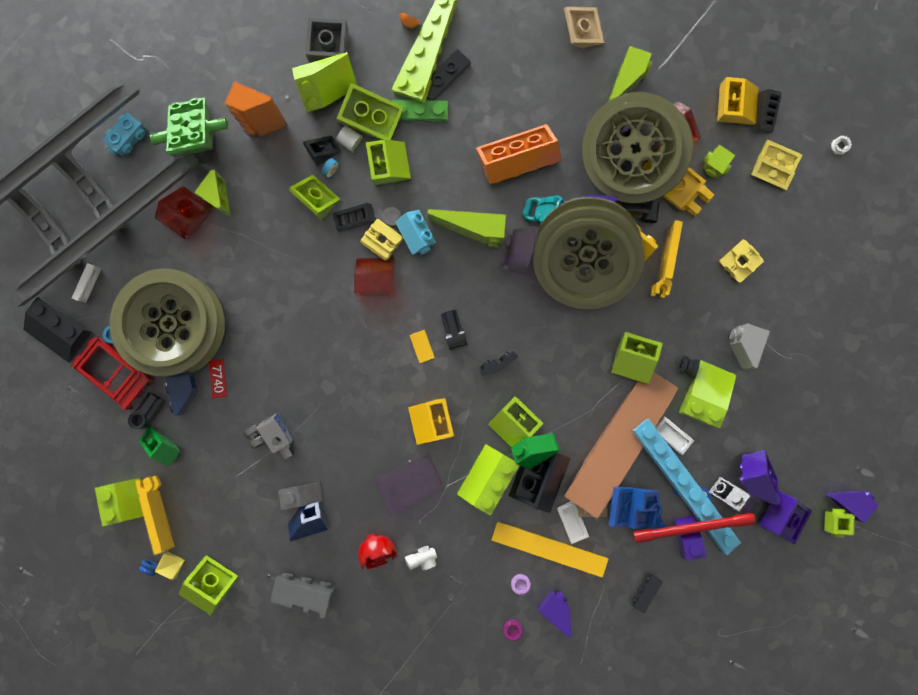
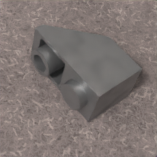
M719 477L709 491L710 494L739 515L753 513L759 505L751 495L722 477Z

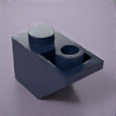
M190 372L165 378V390L170 396L169 408L174 415H184L198 392L194 373Z
M319 502L300 507L288 523L290 541L328 530L326 514Z

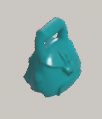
M559 195L546 198L531 197L526 200L522 215L525 220L541 225L542 221L553 209L566 201ZM533 202L538 203L534 216L529 217Z

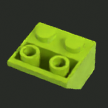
M385 139L366 142L371 178L374 186L411 179L405 142Z
M625 332L620 337L611 373L649 384L658 363L663 343Z
M516 396L488 423L511 447L521 440L531 437L544 424Z

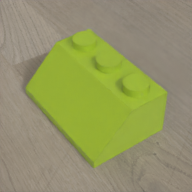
M485 444L457 495L491 516L519 465L511 458Z

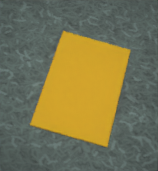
M425 330L410 335L419 363L435 358Z

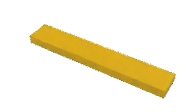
M499 521L496 523L491 539L492 541L602 578L608 562L607 557Z

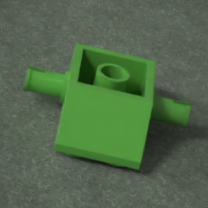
M205 97L200 99L194 98L190 101L176 102L169 105L166 131L151 133L150 139L154 146L167 143V154L176 158L212 150L213 132L229 129L226 117L211 120Z

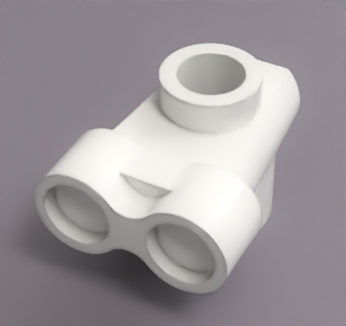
M424 546L418 549V553L404 558L410 570L419 567V565L422 570H427L436 566L435 558H437V555L433 548Z

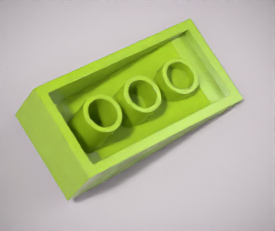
M428 209L429 221L483 244H488V247L498 248L499 245H503L506 215Z

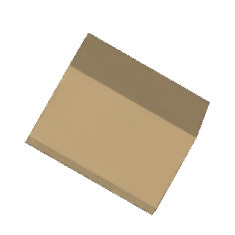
M564 8L572 45L579 48H587L604 43L597 8Z

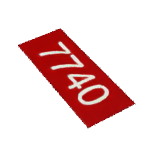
M224 359L209 361L212 399L227 397Z

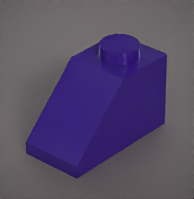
M867 491L834 492L826 495L841 509H845L846 513L854 515L856 521L865 523L879 506L874 501L875 497Z
M693 515L674 519L675 526L696 523ZM700 532L677 536L683 559L691 561L707 557Z
M552 590L537 608L544 617L570 638L572 634L570 607L566 602L568 598L560 591L556 593Z

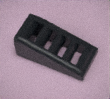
M772 89L758 92L757 130L768 133L774 131L782 92Z
M370 203L360 204L333 213L338 232L371 224L376 220L372 204ZM356 212H359V216H360V220H359V221H358V219H357ZM350 213H351V217H352V221H353L352 223H350V219H349V215H348V214H350ZM342 215H344L346 225L342 223Z

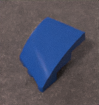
M614 487L609 526L613 528L630 527L633 529L665 528L666 524L662 522L661 518L663 510L660 505L659 492L641 488Z

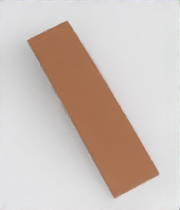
M653 372L649 384L636 381L584 460V464L574 477V481L564 497L598 519L613 496L614 487L620 485L643 448L632 430L645 419H649L656 427L679 388Z

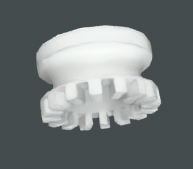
M839 136L831 144L832 151L837 155H842L849 151L852 145L850 138ZM840 141L845 144L842 150L837 145Z

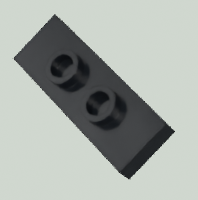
M459 49L452 53L432 73V82L427 95L430 101H434L471 64V61Z

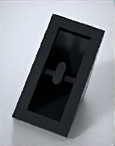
M332 135L303 142L316 166L341 152Z

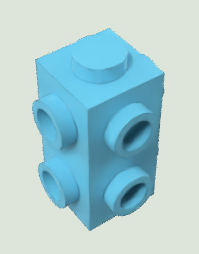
M126 112L119 117L116 125L106 132L102 141L108 145L106 149L113 155L118 153L124 157L132 151L134 144L144 137L147 128Z
M419 209L406 212L395 221L412 255L418 253L424 255L431 251L430 247L436 241Z

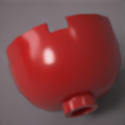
M377 534L368 535L358 548V559L361 569H364L365 566L367 569L377 568L387 564L386 560L390 557L392 561L398 557L393 541L385 536H377Z

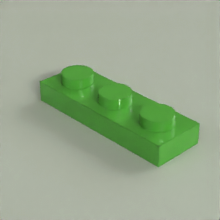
M392 100V102L404 107L398 121L448 122V101H425L423 103L417 100Z

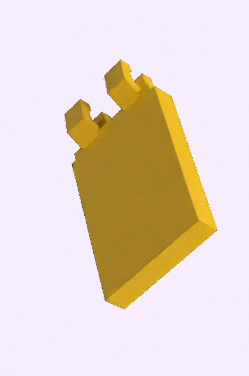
M649 160L642 168L645 171L652 168V161ZM689 167L680 183L663 197L678 210L684 211L686 209L695 218L702 208L693 200L699 196L701 200L708 204L715 194L706 187V180Z
M675 220L666 229L657 283L651 286L650 296L652 297L659 294L660 289L662 291L660 298L664 299L665 296L670 294L682 221Z
M158 475L136 481L137 492L140 495L139 500L154 555L175 547L160 491L158 490L162 485Z

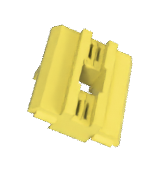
M376 219L371 224L369 230L365 232L360 243L386 261L402 242L403 236L381 220ZM380 236L386 238L383 244L378 241Z
M744 239L719 260L724 269L738 283H741L764 262L753 246ZM740 257L746 260L743 265L737 261Z

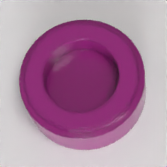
M509 620L504 624L503 633L508 640L516 641L521 638L523 628L517 620Z

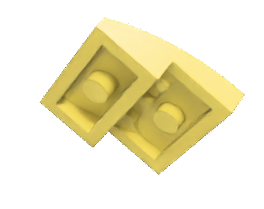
M766 140L751 175L787 190L796 173L794 171L803 155L775 142Z

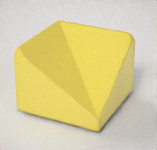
M166 552L163 554L155 572L173 580L177 578L185 560L170 552Z

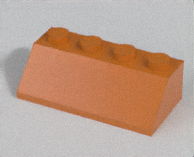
M234 82L225 105L228 107L229 112L234 115V119L239 121V125L244 128L246 133L262 136L286 126L287 122L270 96Z
M547 124L476 148L489 184L500 183L502 180L518 177L520 174L536 171L538 168L562 161L558 140Z

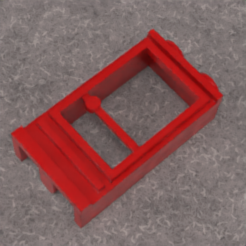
M92 338L87 343V348L83 353L76 356L74 359L75 363L71 367L119 404L121 408L132 410V401L135 398H140L144 394L142 389L147 383H154L155 379L130 366L120 356L116 348L105 342L103 338ZM100 348H103L121 363L110 379L104 383L85 368ZM125 366L131 373L117 391L114 392L108 386L111 385L112 380Z

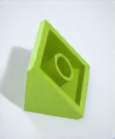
M210 170L194 193L225 216H230L225 179L215 170Z
M314 175L289 188L291 194L321 221L340 201V198Z

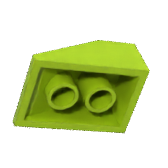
M629 46L609 101L630 93L639 85L641 79L645 80L652 65V61H649L652 53Z
M347 52L292 68L294 80L306 113L326 107L346 95L351 83L357 85Z
M351 83L335 122L380 140H391L404 107Z
M700 360L698 372L690 383L678 413L710 427L720 428L728 410L736 375Z

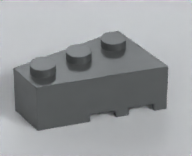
M282 573V575H278L275 578L270 602L293 608V606L303 608L305 613H310V610L320 613L319 617L326 618L331 610L336 587L331 586V583L325 581L315 583L312 582L311 578L307 577L297 579L293 578L294 575L289 573Z

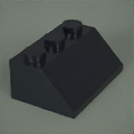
M36 297L25 312L23 330L69 363L92 333L84 325L45 298Z
M556 453L532 469L520 466L509 497L535 509L551 513L571 458Z

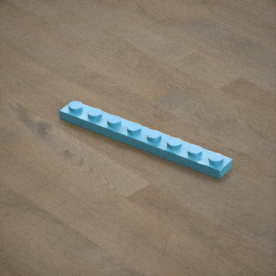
M645 419L632 430L633 434L699 522L722 518L649 419ZM731 528L707 531L724 555L731 553L741 543Z

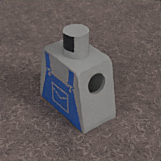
M279 413L262 421L256 427L272 453L279 451L283 459L294 454L289 445L293 439Z

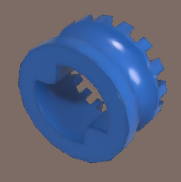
M142 560V566L138 570L143 574L146 572L145 575L148 573V576H154L158 564L150 560Z

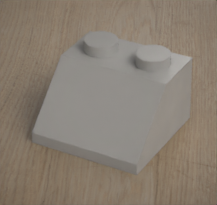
M748 323L738 326L731 331L729 337L731 340L730 347L742 370L758 368L770 331Z

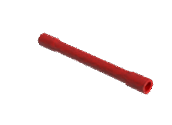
M746 513L728 518L634 531L633 533L635 543H642L685 534L755 525V518L753 513Z

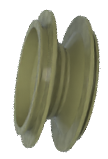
M645 92L627 93L603 105L590 120L582 144L584 166L594 185L607 196H615L618 201L627 203L648 202L669 193L687 173L693 154L692 133L689 124L680 110L665 98ZM644 125H650L652 128L648 136H643L641 133ZM626 126L631 128V135L629 137H623L621 134L622 129ZM656 141L662 144V149L658 153H654L651 148L652 144ZM640 143L641 152L634 154L632 146ZM619 144L622 147V152L616 156L613 154L612 148L614 145ZM646 159L652 161V168L648 171L642 168V163ZM625 161L632 163V169L629 172H625L622 168Z
M581 197L559 205L545 217L535 237L533 263L537 279L552 298L573 308L597 309L616 303L635 287L643 271L644 248L637 223L623 207L603 198ZM588 230L596 231L594 234L591 235L586 233ZM575 237L577 240L570 242L568 238ZM610 241L611 244L603 245L602 242ZM567 255L574 256V258L570 260L566 259L565 257ZM601 259L608 260L606 263L599 262ZM588 266L589 269L582 270L581 267Z
M155 269L133 278L117 295L110 314V333L117 352L133 368L156 376L171 377L187 372L194 373L211 361L219 350L225 332L224 311L214 291L199 279L174 269ZM173 301H176V308L174 310H171V303ZM158 309L159 315L154 318L153 312ZM191 312L192 318L186 321V314ZM174 322V325L169 327V323ZM156 328L157 334L152 337L151 331ZM186 331H189L190 337L187 340H184V333ZM168 339L172 340V346L170 348H167L166 342Z

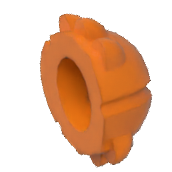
M399 13L403 26L413 29L420 25L418 19L405 13Z

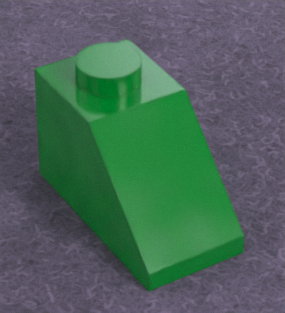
M149 426L138 440L151 459L168 467L177 459L180 453L174 442L152 426Z
M553 433L528 437L511 447L515 463L528 469H532L560 451L555 434Z

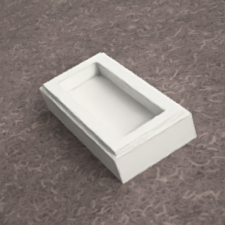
M87 263L72 299L84 303L87 302L101 268Z
M665 416L659 420L655 427L667 444L682 456L695 441Z
M570 501L556 507L571 544L589 537L582 517H578V507L575 503Z

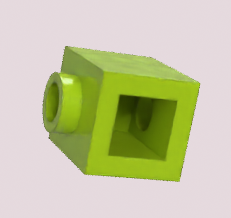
M719 145L713 153L709 151L703 160L705 164L702 169L705 170L708 176L718 179L722 174L726 175L731 169L730 162L735 155Z
M832 508V512L825 511L824 531L832 533L833 537L844 538V535H854V515L845 513V509Z

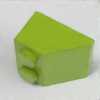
M141 478L95 488L102 527L144 517L139 500L140 495L137 492L136 481L142 480Z
M206 555L183 582L179 595L212 616L238 576Z

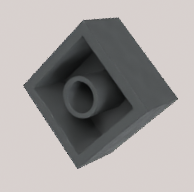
M308 18L305 55L309 63L347 52L349 28L346 20Z

